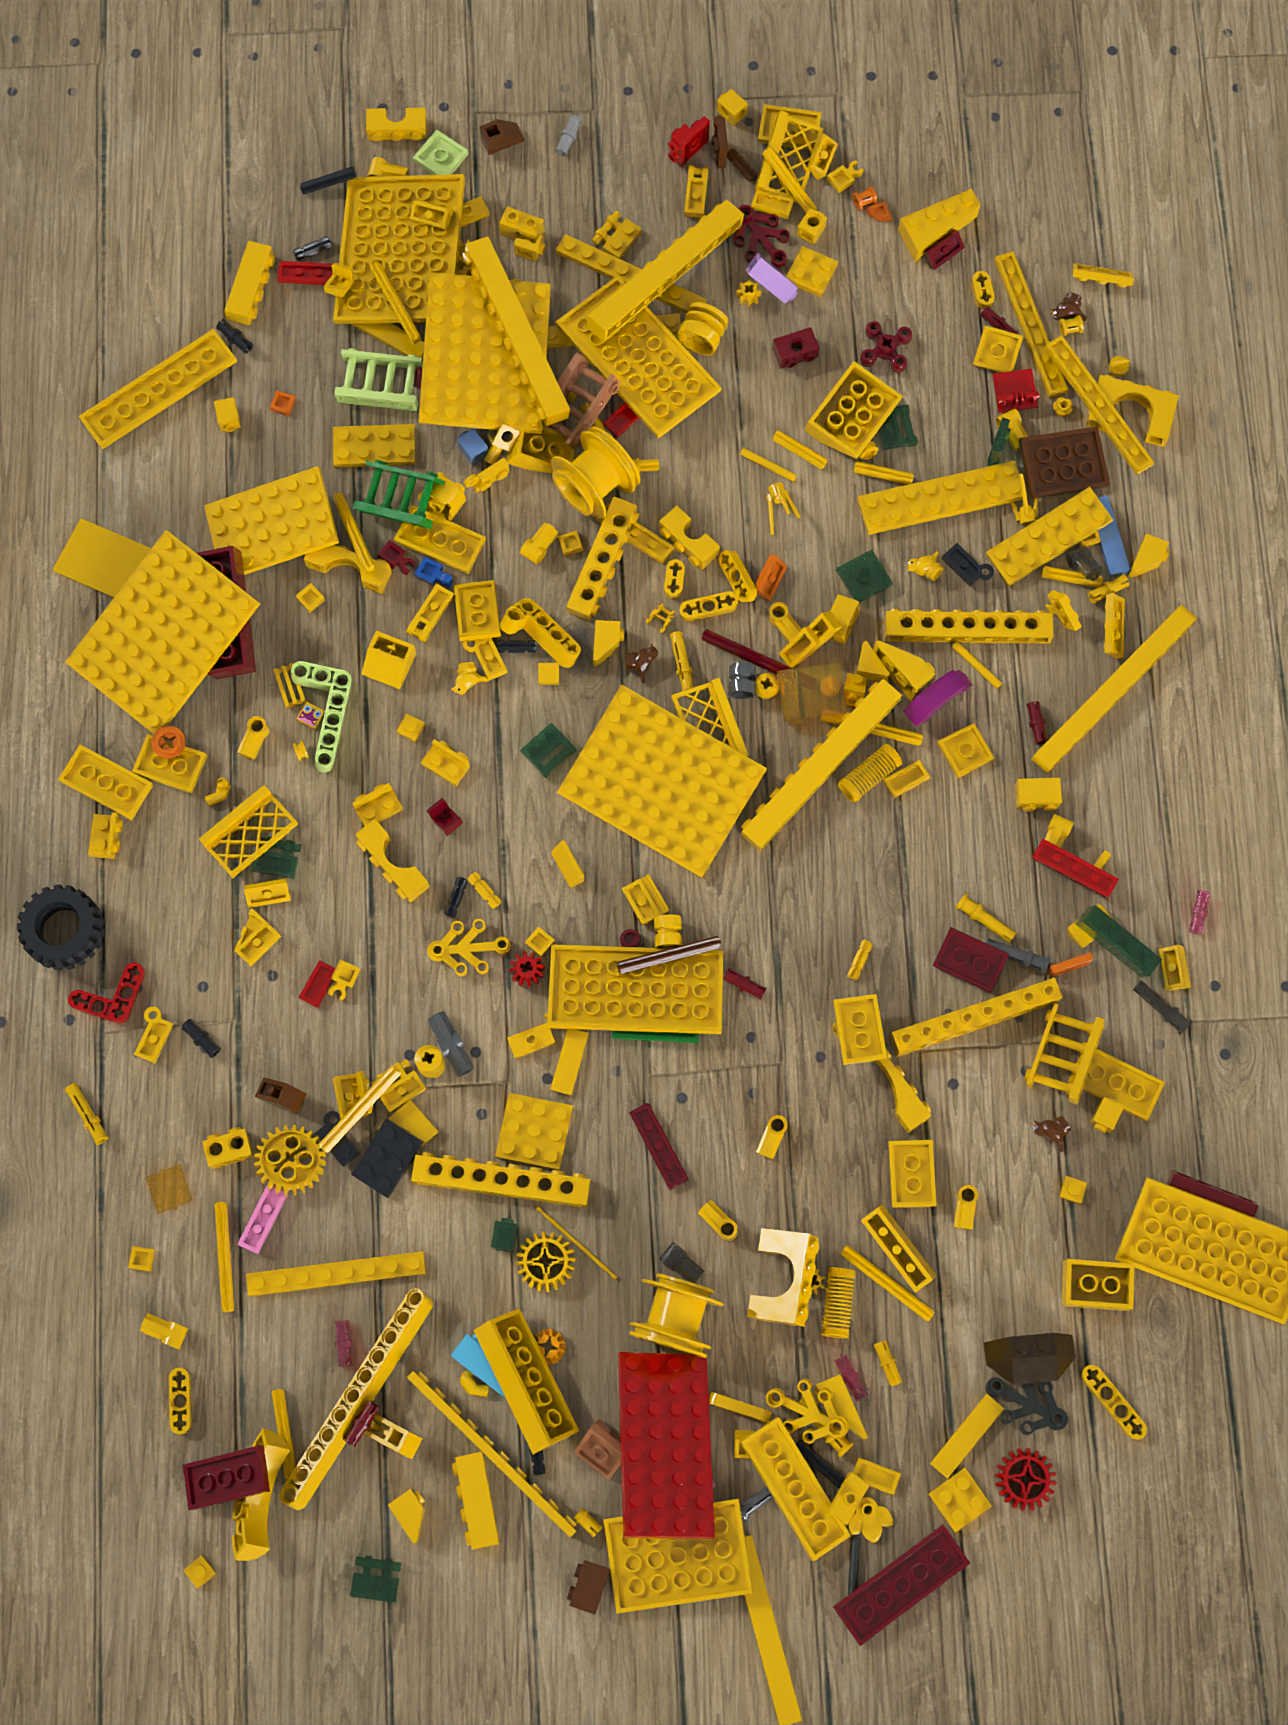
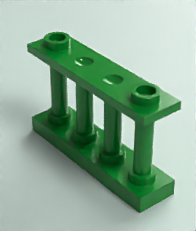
M375 459V462L366 461L365 465L373 468L374 473L366 499L363 502L355 501L353 509L365 514L431 529L433 521L426 518L425 512L433 484L444 486L445 481L439 479L438 474L426 471V474L387 466L386 462ZM382 472L391 473L384 501L380 506H376L374 500ZM399 475L408 477L401 505L397 510H393L391 503ZM416 479L426 481L418 510L414 514H410L408 507Z

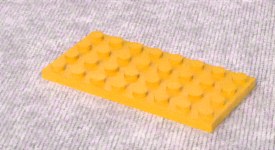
M617 275L558 319L556 326L602 377L608 379L611 374L616 376L620 381L616 393L659 439L721 391V387L647 306L605 342L586 327L589 311L600 306L607 296H612L621 284H626Z
M551 944L547 1028L721 1034L723 950H711L620 974L617 969L618 961L668 948Z
M1146 1177L1116 1253L1115 1260L1134 1264L1135 1268L1285 1325L1288 1318V1230Z

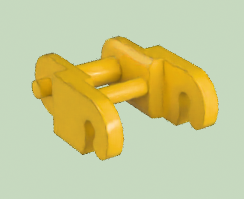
M664 603L658 605V609H654L649 615V619L647 618L645 623L649 624L656 617L663 620L664 625L660 629L661 634L671 624V618L675 617V611L670 612L664 608ZM661 611L668 615L666 619L659 615Z

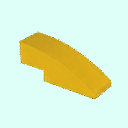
M830 610L822 612L809 626L804 627L779 652V655L789 667L795 668L827 642L842 625Z

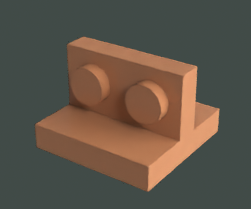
M598 1419L588 1430L573 1453L606 1479L610 1480L621 1465L620 1435Z

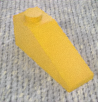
M841 1374L814 1386L816 1390L813 1391V1395L817 1403H821L818 1400L819 1391L823 1388L830 1389L833 1393L831 1400L837 1414L846 1418L849 1430L861 1440L867 1439L868 1436ZM822 1392L823 1398L828 1399V1394Z
M376 1414L369 1424L371 1427L368 1431L365 1430L364 1434L390 1449L413 1459L422 1438Z

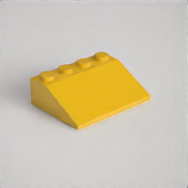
M853 361L807 422L804 431L820 443L857 459L903 396Z

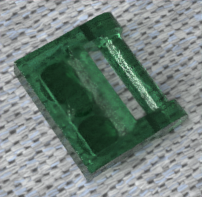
M909 405L896 406L878 430L883 451L904 446L913 447L918 444V439L914 435L909 416ZM896 415L902 417L906 433L904 438L901 436Z
M1002 417L987 460L988 466L997 465L1000 462L999 456L1004 451L1011 432V428H1008L1009 419Z
M550 723L527 743L520 752L546 779L551 775L550 772L570 754L573 755L577 752V749ZM562 744L565 748L544 766L541 761Z

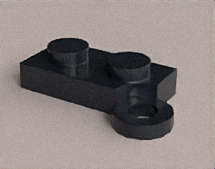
M958 543L950 548L941 558L969 587L977 582L979 578L989 580L994 575V568L990 564L979 565ZM983 569H988V570H989V574H988V575H984V574L982 573V570H983Z
M330 1111L325 1115V1125L315 1133L321 1141L340 1121L339 1113ZM335 1116L337 1118L336 1123H329V1118ZM346 1135L330 1150L342 1167H345L360 1154Z

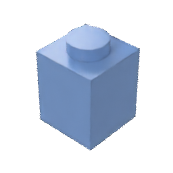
M474 428L463 432L457 439L458 448L472 466L486 456L488 446Z

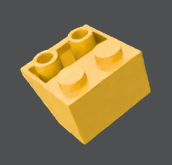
M376 630L367 649L361 674L400 690L417 654L415 645Z

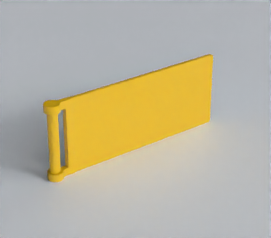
M80 519L54 565L53 571L114 598L151 548L87 520Z

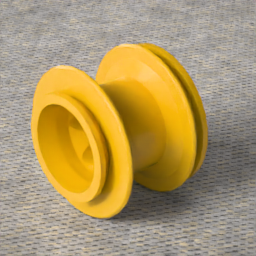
M593 426L588 431L581 433L580 441L584 451L572 462L560 456H554L551 459L552 477L559 492L573 508L583 515H591L595 518L603 519L606 516V507L602 499L614 488L624 493H633L635 487L640 484V474L625 449L606 431Z
M658 1273L656 1277L659 1278V1282L642 1279L644 1284L655 1287L657 1290L648 1321L644 1323L629 1322V1325L635 1327L634 1332L629 1331L628 1335L706 1358L707 1354H704L703 1351L704 1349L710 1350L711 1346L701 1342L697 1335L706 1304L724 1306L722 1302L709 1298L710 1294L714 1295L715 1291L695 1283Z

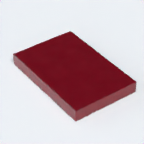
M950 927L933 966L992 993L1010 954Z

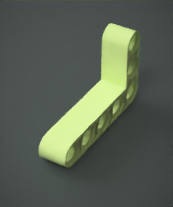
M298 661L291 668L292 681L297 685L329 692L315 754L316 769L319 772L327 773L332 770L335 762L351 689V675L345 670ZM303 670L306 672V675L299 677L295 672ZM323 674L327 677V679L324 681H318L316 679V676ZM339 679H345L347 681V684L341 686L338 685L336 681ZM339 698L343 703L335 705L332 703V700ZM336 718L339 723L331 725L328 723V720ZM325 738H332L335 742L327 745L323 740ZM326 757L330 762L323 765L319 762V759Z

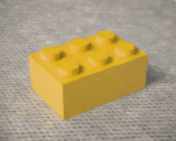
M1066 1259L1063 1261L1061 1306L1130 1311L1133 1309L1134 1264Z

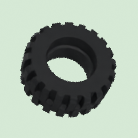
M61 884L54 885V889H50L47 886L42 888L41 894L38 895L35 892L31 895L33 899L30 903L28 901L24 903L25 911L19 912L18 919L21 921V923L17 924V931L20 933L18 938L24 946V950L44 967H52L60 971L65 967L67 970L75 968V964L84 965L86 963L84 959L88 956L92 959L96 955L93 952L95 948L100 949L102 945L100 937L103 938L105 930L102 928L105 925L104 918L101 916L99 907L82 890H76L73 886L69 885L63 888ZM61 910L74 911L80 919L79 930L75 937L63 945L54 946L48 944L43 938V927L47 919L52 914Z

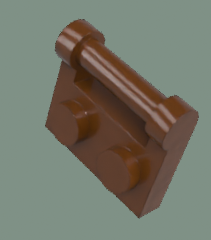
M718 115L713 120V126L715 127L711 140L714 146L713 160L717 161L718 168H726L728 151L725 118Z

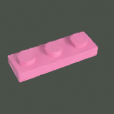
M266 1186L237 1245L259 1254L287 1198L284 1191L280 1190L276 1194L275 1187L269 1190Z

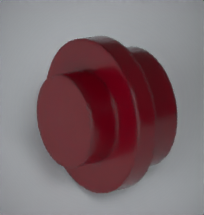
M627 929L620 936V944L622 947H639L641 936L636 930Z

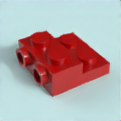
M703 116L699 121L696 120L691 127L684 124L672 132L671 141L668 143L671 149L668 157L673 163H678L682 167L709 142L710 120Z

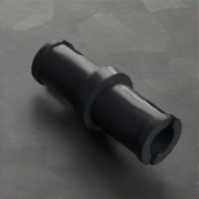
M222 319L217 323L216 329L227 337L228 342L235 344L245 354L252 350L253 343L246 339L238 328L235 329L226 319Z
M192 1019L187 1020L182 1025L181 1029L210 1058H214L220 1052L221 1048L208 1037L209 1033L202 1031Z

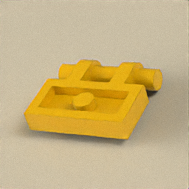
M615 211L605 219L606 223L602 228L596 230L595 236L591 241L595 245H598L600 241L604 242L603 251L621 259L640 236L642 228L627 218L622 223L618 222L621 214ZM611 228L616 230L612 236L607 234Z
M407 1059L393 1065L400 1071L401 1074L399 1076L401 1079L389 1086L380 1096L389 1113H392L410 1099L426 1090L425 1085L415 1070L409 1074L405 1073L404 1070L411 1066ZM382 1072L376 1076L375 1080L370 1082L372 1086L383 1075Z

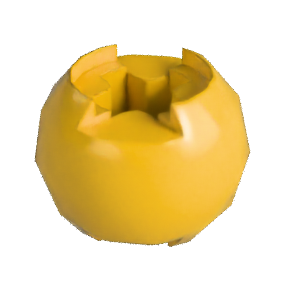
M771 673L760 674L754 680L756 683L755 693L762 699H770L779 691V681ZM765 683H769V687L767 689L763 688Z

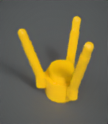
M1020 474L1023 507H1020V511H1018L1015 502L1010 503L1015 514L1016 522L1020 521V525L1023 526L1030 525L1036 521V518H1039V498L1034 499L1032 509V506L1028 505L1024 476Z
M781 482L770 485L768 487L769 494L766 495L771 535H774L773 501L775 504L782 503L786 513L790 514L788 502L796 517H801L789 496L788 490H785Z

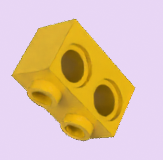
M236 1127L228 1130L229 1133L220 1136V1133L207 1136V1140L202 1141L208 1167L215 1169L253 1158L254 1153L246 1129ZM237 1139H243L244 1141L240 1149H234L233 1143ZM216 1145L222 1146V1152L219 1155L212 1154V1149Z

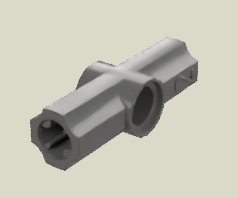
M438 1012L428 1019L429 1024L438 1039L437 1042L444 1056L450 1061L457 1077L472 1071L474 1067L464 1050L465 1046L457 1031H454L445 1012Z

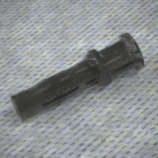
M1143 980L1134 987L1133 991L1164 1017L1165 1023H1170L1178 1030L1179 1035L1193 1022L1191 1019L1188 1020L1179 1012L1178 1007H1172Z

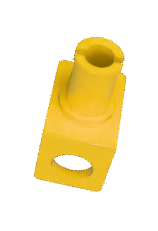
M502 423L496 435L488 433L487 436L492 444L484 460L493 465L497 462L502 450L511 452L520 431ZM503 432H512V439L506 441L501 438Z

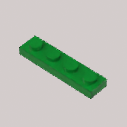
M612 1030V1039L698 1044L699 1033Z

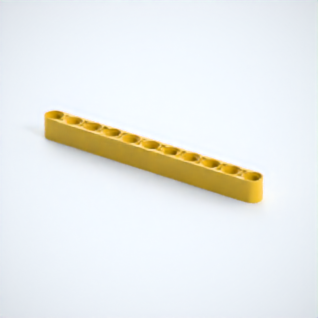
M1181 604L1036 752L1031 760L1046 774L1052 770L1193 625L1198 617Z
M412 1289L403 1299L282 1487L279 1498L283 1504L295 1510H301L313 1496L345 1446L346 1442L343 1439L353 1426L354 1418L359 1416L368 1400L373 1402L432 1310L433 1300L422 1290Z

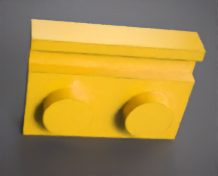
M649 874L622 888L623 894L642 926L654 921V917L669 912L668 906Z

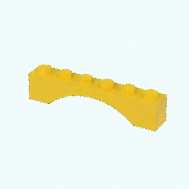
M835 1022L834 1024H832L831 1029L839 1039L837 1025ZM886 1049L887 1059L874 1062L883 1070L890 1082L895 1099V1117L909 1134L931 1117L929 1113L931 1109L925 1101H920L917 1097L918 1091L912 1083L908 1084L903 1078L905 1076L903 1070L898 1065L895 1067L890 1060L892 1056Z

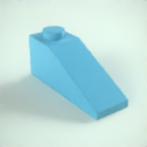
M466 1334L451 1354V1357L506 1398L476 1335L473 1334L471 1337Z

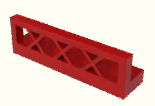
M1043 838L1031 858L1105 898L1110 897L1119 878Z

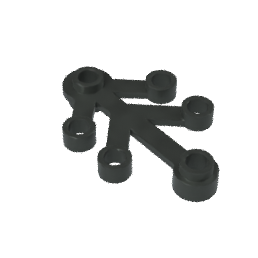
M991 1378L986 1383L985 1389L988 1395L992 1397L1002 1395L1023 1406V1408L1013 1411L1004 1410L1000 1414V1421L1003 1424L1008 1425L1016 1419L1036 1413L1042 1416L1043 1419L1035 1422L1024 1421L1020 1425L1022 1434L1030 1435L1034 1431L1045 1427L1055 1431L1066 1427L1068 1416L1063 1409L1057 1407L1052 1394L1053 1384L1051 1382H1041L1038 1386L1039 1392L1044 1395L1047 1408L1040 1405L1032 1383L1023 1384L1027 1398L1007 1388L1000 1378ZM993 1383H998L999 1386H1000V1389H999V1390H995V1389L993 1388L992 1384H993ZM1043 1384H1047L1049 1386L1048 1392L1042 1389ZM1005 1413L1011 1416L1010 1421L1004 1419ZM1054 1415L1060 1417V1422L1054 1421ZM1025 1424L1031 1426L1030 1432L1025 1431Z

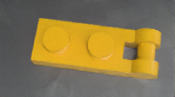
M689 165L684 216L698 218L704 216L709 167L695 168V165Z
M436 583L409 624L406 633L419 637L418 640L425 643L455 597L454 593ZM420 623L425 625L423 630L418 628Z

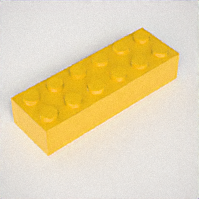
M520 1308L493 1318L473 1330L532 1454L542 1451L579 1432Z

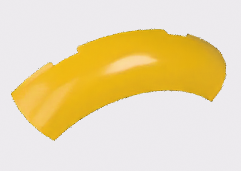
M262 1428L252 1447L264 1445L270 1492L234 1500L232 1520L236 1521V1534L232 1535L234 1558L239 1561L257 1559L270 1549L267 1527L270 1498L278 1472L290 1452L288 1444L282 1437Z

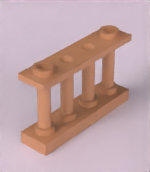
M577 352L557 382L565 399L570 392H573L591 403V405L584 414L568 404L570 408L569 414L580 420L574 431L560 422L549 425L568 437L566 443L575 451L581 445V433L591 428L611 396L617 392L620 381L613 374L608 379H605L587 368L589 362ZM581 375H585L603 386L596 397L576 385Z

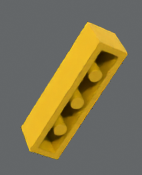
M248 241L224 310L227 320L250 326L252 320L256 319L258 302H261L263 299L264 284H267L269 281L270 266L273 267L275 263V255L271 246Z
M883 1204L861 1220L915 1293L937 1276Z
M483 1452L455 1457L456 1462L452 1463L454 1477L458 1476L460 1482L456 1489L458 1499H463L464 1508L460 1509L463 1523L467 1522L468 1532H465L467 1546L471 1545L472 1550L500 1544Z

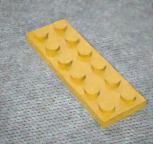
M1088 487L988 550L986 556L1007 586L1010 587L1082 540L1112 523L1113 518L1091 487Z
M779 1417L774 1418L740 1441L811 1561L817 1560L851 1536L843 1523L827 1513L831 1502Z

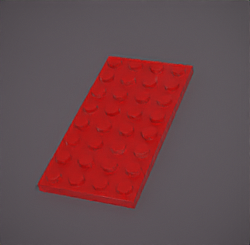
M619 1352L618 1381L623 1538L714 1539L715 1524L707 1357L703 1358L692 1354Z

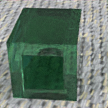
M501 1218V1221H495L491 1243L492 1250L514 1253L518 1225L514 1224V1220Z

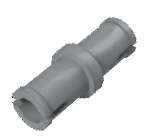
M571 115L566 128L561 132L562 137L555 150L561 156H567L572 142L577 138L576 133L582 123L578 116Z

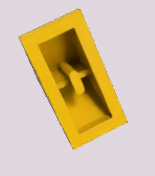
M867 641L863 642L856 674L866 676L869 680L880 682L884 679L888 681L889 671Z

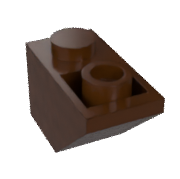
M497 119L479 126L481 140L488 155L525 141L518 124L515 122Z

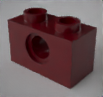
M811 327L773 339L772 349L780 369L785 367L792 368L798 363L804 361L811 362L818 357L819 345ZM799 348L801 351L796 352L792 349Z

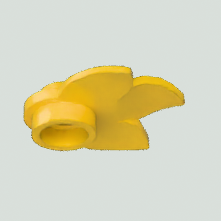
M864 1497L850 1519L848 1528L851 1535L862 1532L868 1541L876 1543L881 1537L882 1527L892 1526L893 1519L887 1508L878 1506L872 1498ZM869 1505L871 1508L870 1512L864 1513V1508Z

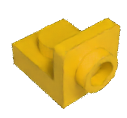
M539 234L536 243H532L528 239L516 238L514 242V255L537 262L539 255H543L546 244L543 243V235Z

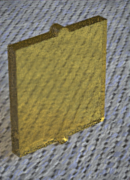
M180 1164L166 1170L161 1169L160 1172L145 1177L158 1214L172 1208L177 1209L178 1206L193 1201Z

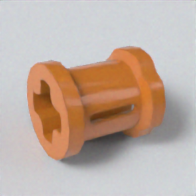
M869 186L863 192L852 194L857 210H861L863 206L870 203L876 204L878 202L877 194L872 186Z

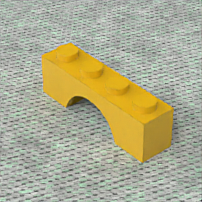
M332 545L306 553L304 557L306 567L325 574L335 566H351L361 574L363 588L383 594L392 574L390 565L382 559H372L375 569L366 573L357 554L343 545H339V547Z
M376 819L372 820L355 834L358 840L355 842L362 852L367 851L370 854V862L375 868L380 866L384 871L382 876L389 884L394 883L397 887L395 891L402 900L406 898L411 903L430 888L428 881L415 866L399 868L387 860L386 848L390 837Z

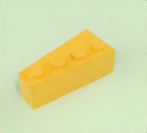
M969 189L900 218L898 232L915 263L921 259L926 249L952 230L959 231L978 216L980 203L973 190Z

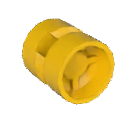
M670 914L654 917V930L658 932L655 935V948H672L683 945L682 935L679 933L682 929L681 916Z

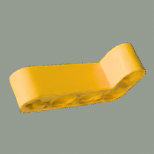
M524 598L510 606L500 622V628L507 634H514L524 629L562 667H572L581 652L580 645L532 599Z

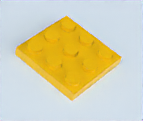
M509 1093L495 1158L560 1171L573 1105Z

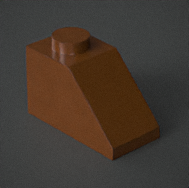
M263 1077L255 1097L281 1109L298 1114L304 1104L307 1093L287 1083Z

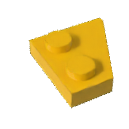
M252 908L249 910V919L246 926H243L241 938L234 950L250 967L281 937Z

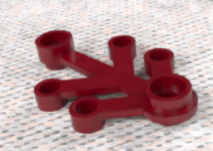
M741 205L738 209L743 214H747L748 217H743L742 226L734 236V245L738 248H742L745 245L746 237L744 234L748 225L752 233L748 250L745 252V260L750 263L756 256L759 240L770 255V262L776 268L783 267L786 264V253L783 250H776L766 236L778 238L779 242L786 243L789 241V231L786 229H772L778 226L779 218L777 215L755 213L751 206ZM773 219V220H775L776 222H775V223H771L769 220ZM755 221L764 222L769 228L758 226ZM785 234L787 237L782 238L780 235ZM742 239L743 242H737L736 240ZM753 254L754 257L750 258L747 255Z

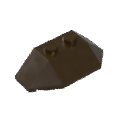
M1045 1333L1011 1336L983 1343L986 1366L1012 1385L1058 1381L1076 1357L1073 1336L1070 1334Z

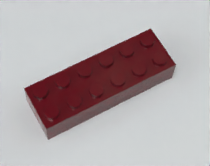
M228 546L197 553L246 592L242 552L234 546ZM250 618L208 672L209 676L215 679H223L256 672Z

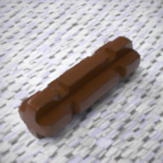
M732 148L727 152V158L730 162H734L733 165L742 175H746L745 178L748 182H752L757 178L756 171L753 168L750 169L751 166L741 155H738L739 153L736 149Z

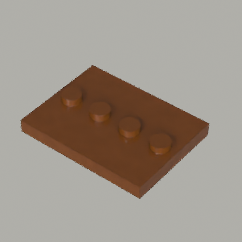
M1098 426L1022 437L1018 440L1031 499L1080 492L1088 487H1091L1093 490L1110 486Z

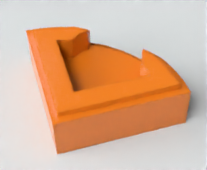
M885 201L866 207L867 214L874 220L880 222L892 221V215Z

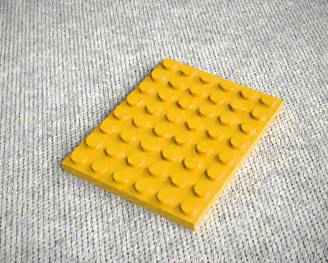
M464 174L356 177L355 179L348 180L339 264L352 268L353 285L343 297L335 296L333 315L335 324L400 323L370 269V265L376 261L382 266L412 322H426L429 272L457 275L466 179ZM413 199L454 209L447 229L410 220Z
M429 272L419 423L499 430L501 424L504 423L514 429L524 431V433L542 434L543 420L538 418L535 402L532 403L530 401L527 385H523L521 382L519 368H515L513 365L512 353L504 345V336L496 328V319L488 311V302L480 294L478 281L475 282L472 276ZM509 280L545 357H547L551 284Z
M165 530L65 663L154 734L158 729L168 726L261 603L172 533Z
M621 684L557 791V794L703 878L767 771V768Z

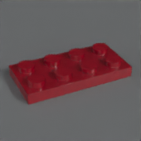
M264 1445L183 1464L188 1511L270 1492Z

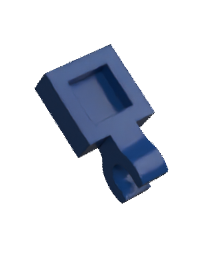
M426 557L423 558L415 572V577L431 585H434L437 580L445 587L450 588L453 583L452 576L442 572L443 565Z

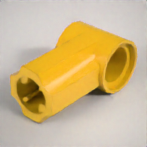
M374 157L367 177L409 176V168L389 164L383 158Z
M1013 409L997 416L995 420L999 431L1002 434L1005 433L1014 451L1019 452L1018 440L1022 437H1028L1022 426L1019 412Z
M544 522L532 539L526 540L520 549V554L535 565L540 564L547 553V549L559 535L558 531L551 524Z
M776 602L771 606L768 620L773 626H776L789 643L802 629L790 615L784 603ZM779 611L783 616L776 617L773 613Z
M254 716L249 719L247 731L237 751L239 755L250 760H255L264 738L268 736L270 731L269 726L262 717ZM257 724H263V728L260 731H254V727Z
M1054 814L1046 830L1048 832L1045 840L1061 848L1074 822Z
M775 1115L770 1118L756 1153L771 1160L774 1159L788 1126L787 1120L783 1116ZM772 1121H781L783 1129L778 1132L774 1131L771 1127Z
M965 1185L956 1194L957 1202L953 1227L973 1230L978 1191L972 1185ZM963 1190H970L972 1192L973 1198L971 1201L967 1202L962 1198Z
M712 1200L708 1201L699 1210L698 1214L723 1241L729 1242L734 1240L738 1233L737 1224ZM723 1226H732L734 1232L728 1236L724 1235L721 1232Z
M148 1313L143 1319L140 1331L160 1339L164 1344L180 1349L188 1328L172 1321H165Z

